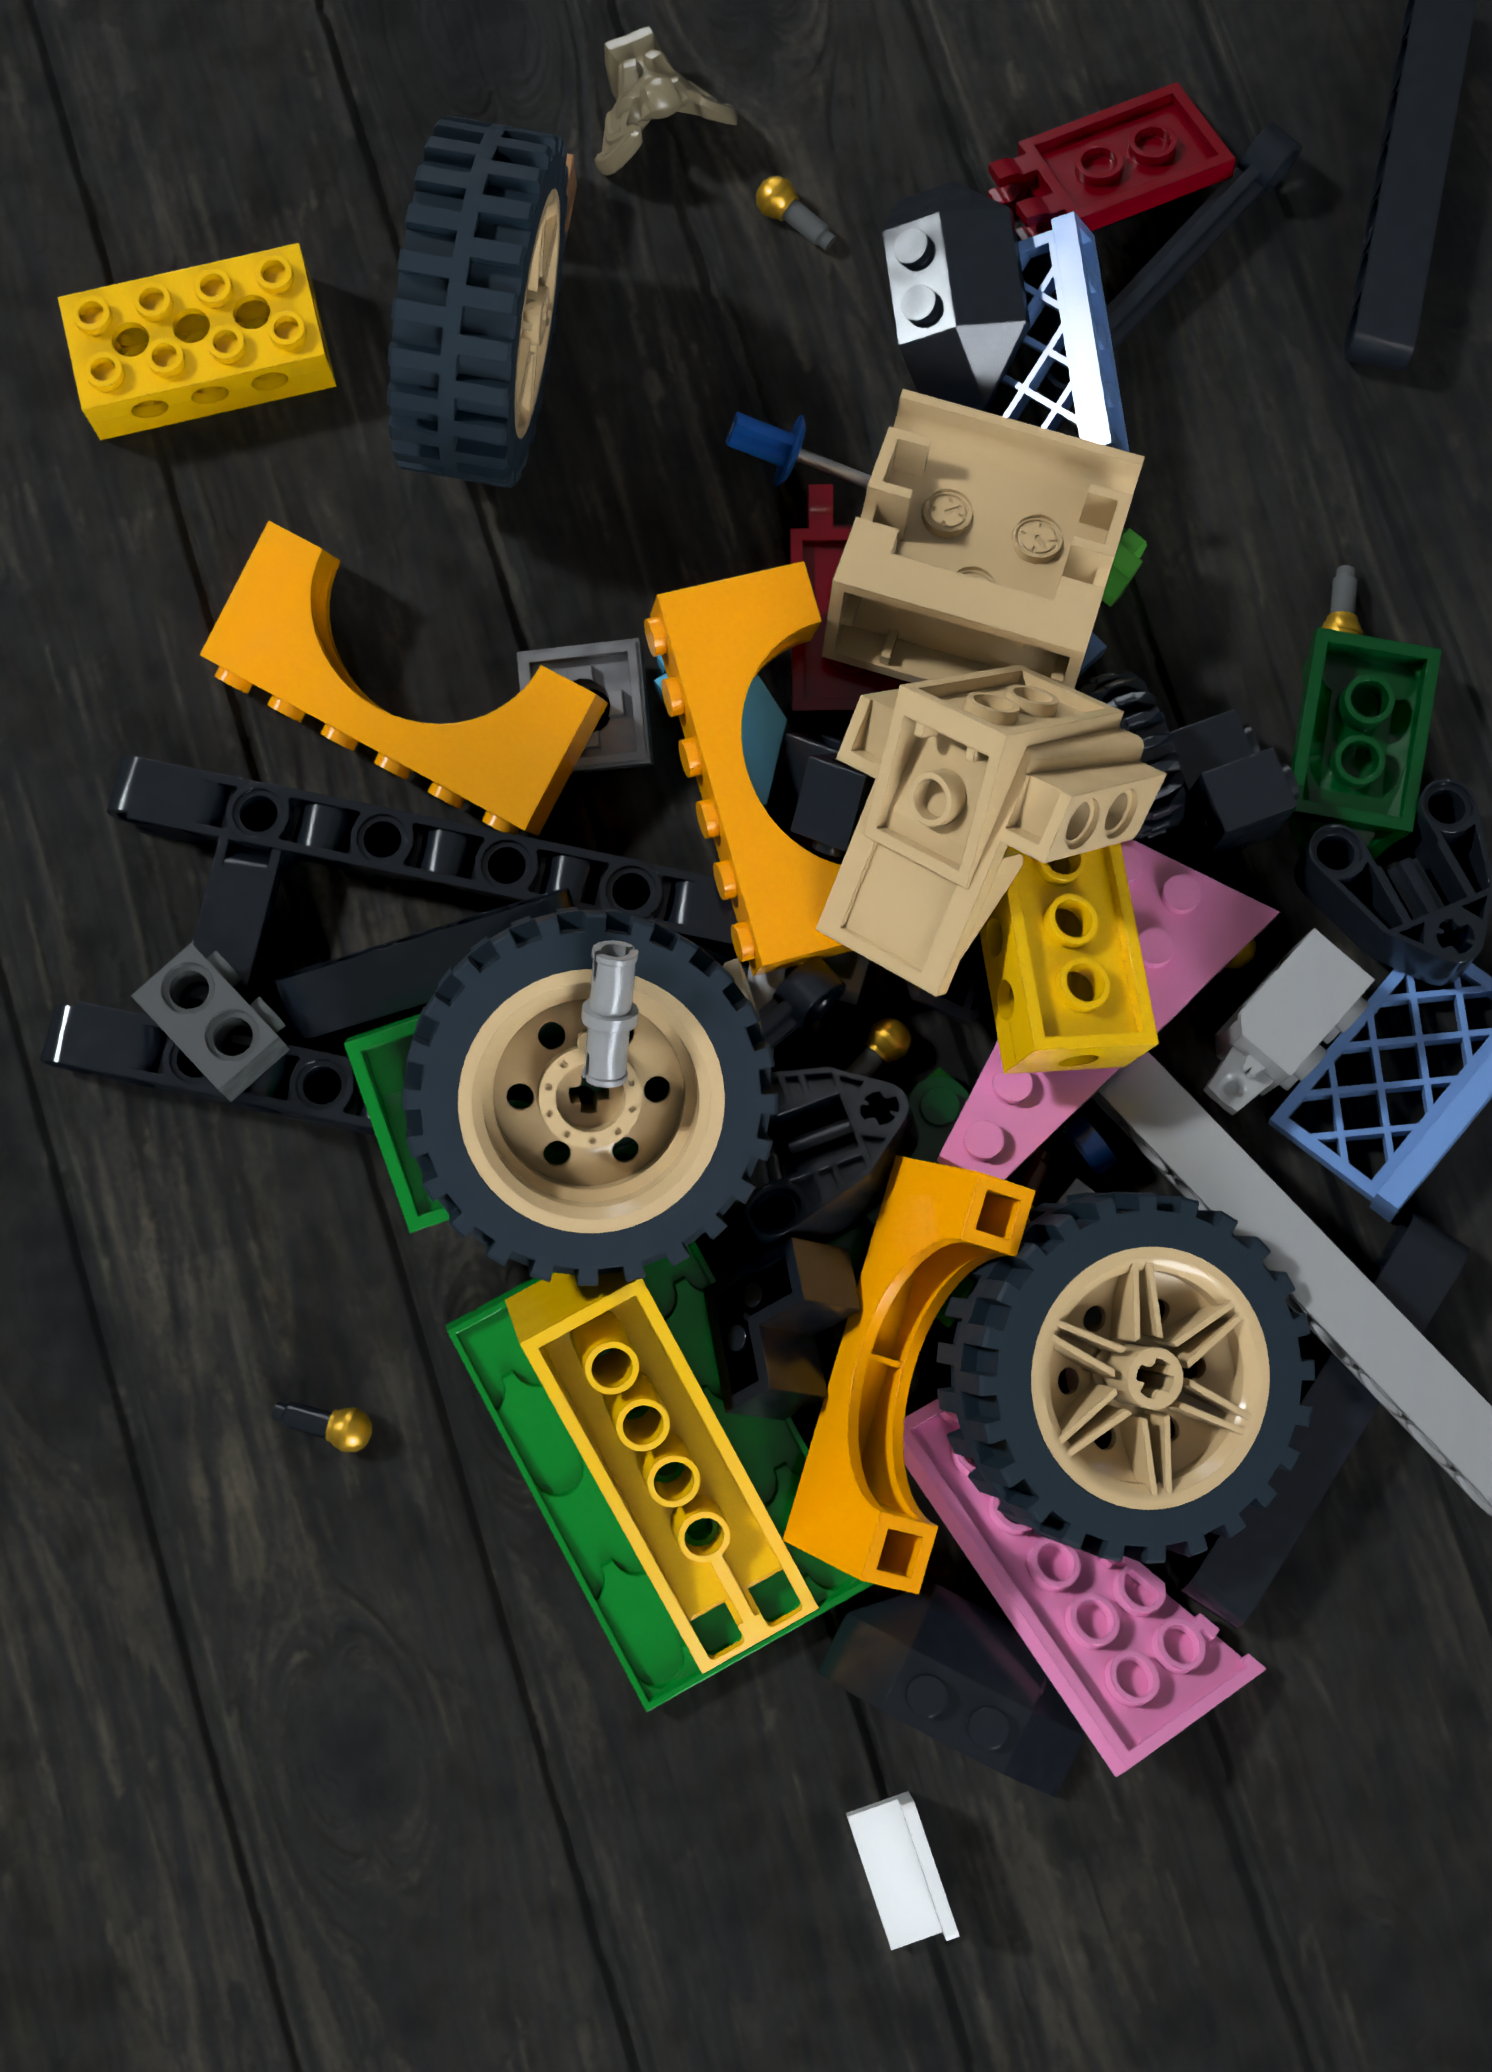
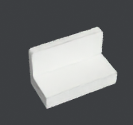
M909 1791L846 1813L891 1950L943 1932L946 1941L960 1937L915 1802Z

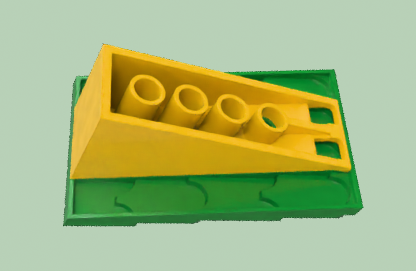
M695 1240L686 1246L690 1257L673 1267L668 1257L643 1266L646 1274L645 1278L626 1282L623 1272L598 1275V1286H577L575 1275L552 1272L550 1282L537 1278L528 1280L446 1325L447 1332L646 1712L874 1585L860 1581L783 1541L809 1450L791 1417L785 1420L725 1413L703 1289L716 1282V1279Z

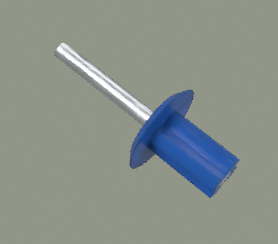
M736 412L731 428L727 433L726 446L777 465L774 487L787 480L797 461L867 489L871 475L801 448L806 432L803 414L797 418L791 431L788 432Z

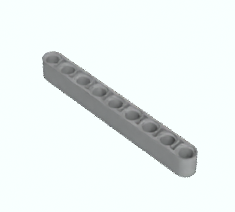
M1146 1052L1127 1066L1120 1068L1092 1096L1096 1104L1184 1197L1199 1201L1198 1210L1223 1211L1238 1220V1224L1232 1233L1233 1235L1258 1237L1271 1250L1270 1254L1261 1263L1267 1270L1287 1272L1295 1287L1294 1292L1284 1297L1287 1305L1296 1313L1306 1314L1309 1328L1468 1496L1492 1517V1406L1149 1052Z

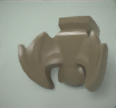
M649 26L604 43L607 75L612 94L617 101L613 109L606 114L602 152L597 154L595 158L596 167L602 175L614 174L632 158L643 143L642 130L651 119L666 118L677 111L698 115L716 122L737 125V114L732 105L719 103L715 97L693 82L687 81L673 69L669 60L661 51L656 37Z

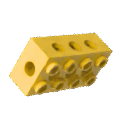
M299 243L58 297L81 409L100 441L337 387L311 275Z
M1121 843L1048 863H1042L1007 846V849H1011L1023 856V865L979 931L1004 1074L1127 1066L1158 1045L1159 1041Z

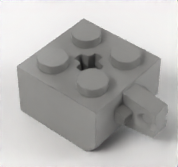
M1314 928L1279 961L1215 1034L1216 1057L1221 1062L1203 1091L1231 1115L1238 1112L1258 1094L1264 1096L1278 1085L1288 1091L1298 1080L1302 1081L1327 1054L1328 1051L1319 1043L1323 1040L1326 1044H1329L1340 1032L1344 1033L1366 1010L1369 1003L1361 995L1375 979Z

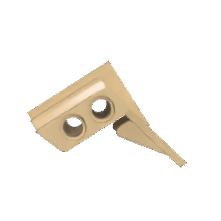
M1020 664L902 684L899 686V689L861 695L836 759L875 778V781L815 930L936 997L946 994L960 960L1023 865V856L1011 849H1007V846L1042 863H1048L1131 840L1140 831L1167 773L1140 761L1144 743L1138 735L1120 728L1124 711Z

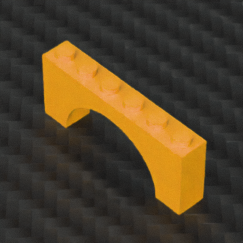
M268 521L200 653V656L219 665L214 677L246 694L249 693L253 684L272 694L267 704L269 707L300 723L306 713L325 723L320 734L351 751L355 750L359 742L379 752L374 761L376 765L405 780H408L412 770L433 781L427 791L428 793L458 809H462L466 799L487 810L482 822L498 831L517 835L520 829L539 836L608 702L590 690L540 665L533 678L521 692L500 708L484 716L457 723L433 724L411 721L392 715L372 701L358 687L342 663L335 646L330 623V597L334 578L341 561L324 549Z
M797 562L657 594L650 613L651 618L644 620L645 635L652 656L661 655L668 677L661 681L663 699L669 716H679L685 739L679 740L680 759L686 776L688 778L696 776L703 799L696 802L697 818L704 838H714L720 859L719 862L713 864L716 886L722 900L731 899L738 922L731 925V937L737 957H739L740 962L749 961L754 977L800 965L815 956L823 959L853 951L815 930L841 865L820 858L807 851L778 827L763 807L752 786L742 748V714L746 695L752 680L763 667L782 652L798 644L811 641L822 622L805 562Z
M896 1155L857 1285L861 1310L847 1319L827 1387L828 1397L824 1399L783 1541L860 1581L919 1595L938 1526L930 1522L917 1506L908 1484L905 1469L903 1445L904 1418L913 1371L925 1337L936 1315L956 1286L981 1264L997 1257H1015L1018 1254L1036 1190L982 1172Z

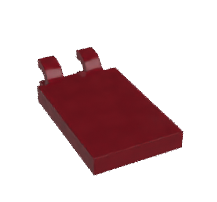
M1175 82L1019 141L1016 158H1003L989 163L988 173L998 187L988 190V197L1010 207L1011 210L1016 207V213L1025 225L1016 229L1018 242L1052 230L1051 219L1073 211L1090 231L1233 177L1235 157L1179 83ZM1030 192L1032 198L1025 199L1028 193Z
M808 484V528L790 529V564L805 562L822 622L811 641L791 648L792 716H853L861 695L899 689L900 685L910 682L821 657L832 582L853 525H833V484Z

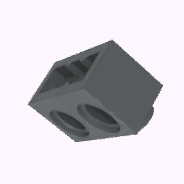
M190 943L134 992L131 997L208 1080L232 1102L290 1050L277 1035L286 1025L260 997L255 999L250 1005L233 988L242 978L216 950L209 957L205 958ZM198 982L209 984L208 996L200 1006L192 1009L181 1008V996L188 986ZM240 1028L252 1030V1043L244 1053L236 1056L224 1054V1041L232 1031Z

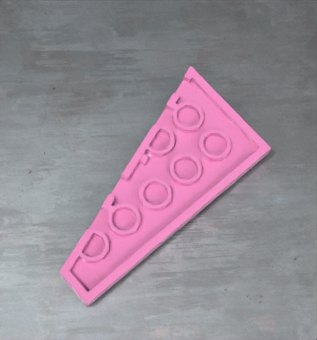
M1131 839L1121 842L1158 1033L1241 950L1259 935L1280 912ZM997 1041L936 1162L982 1172L1007 1180L1122 1067L1004 1074L999 1043Z
M938 1398L904 1418L903 1445L905 1466L1115 1777L1132 1768L1267 1669L1249 1653L1241 1657L1216 1636L1220 1629L1204 1615L1199 1613L1194 1617L1166 1593V1583L1139 1561L1123 1556L1121 1562L1095 1556L1035 1534L1033 1528L1014 1522L998 1511L997 1508L1001 1501L997 1497L979 1492L968 1478V1474L977 1467L973 1459L954 1453L947 1434L960 1429L956 1413L941 1410Z

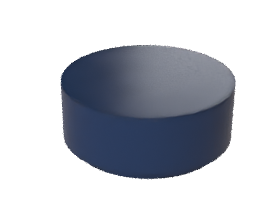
M1080 1112L1061 1125V1134L1095 1176L1103 1175L1118 1163L1108 1145Z

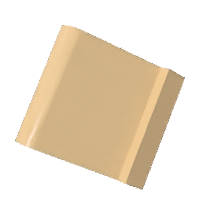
M903 389L894 427L889 426L867 486L861 518H855L833 578L821 657L910 683L1020 664L1074 689L1145 457Z

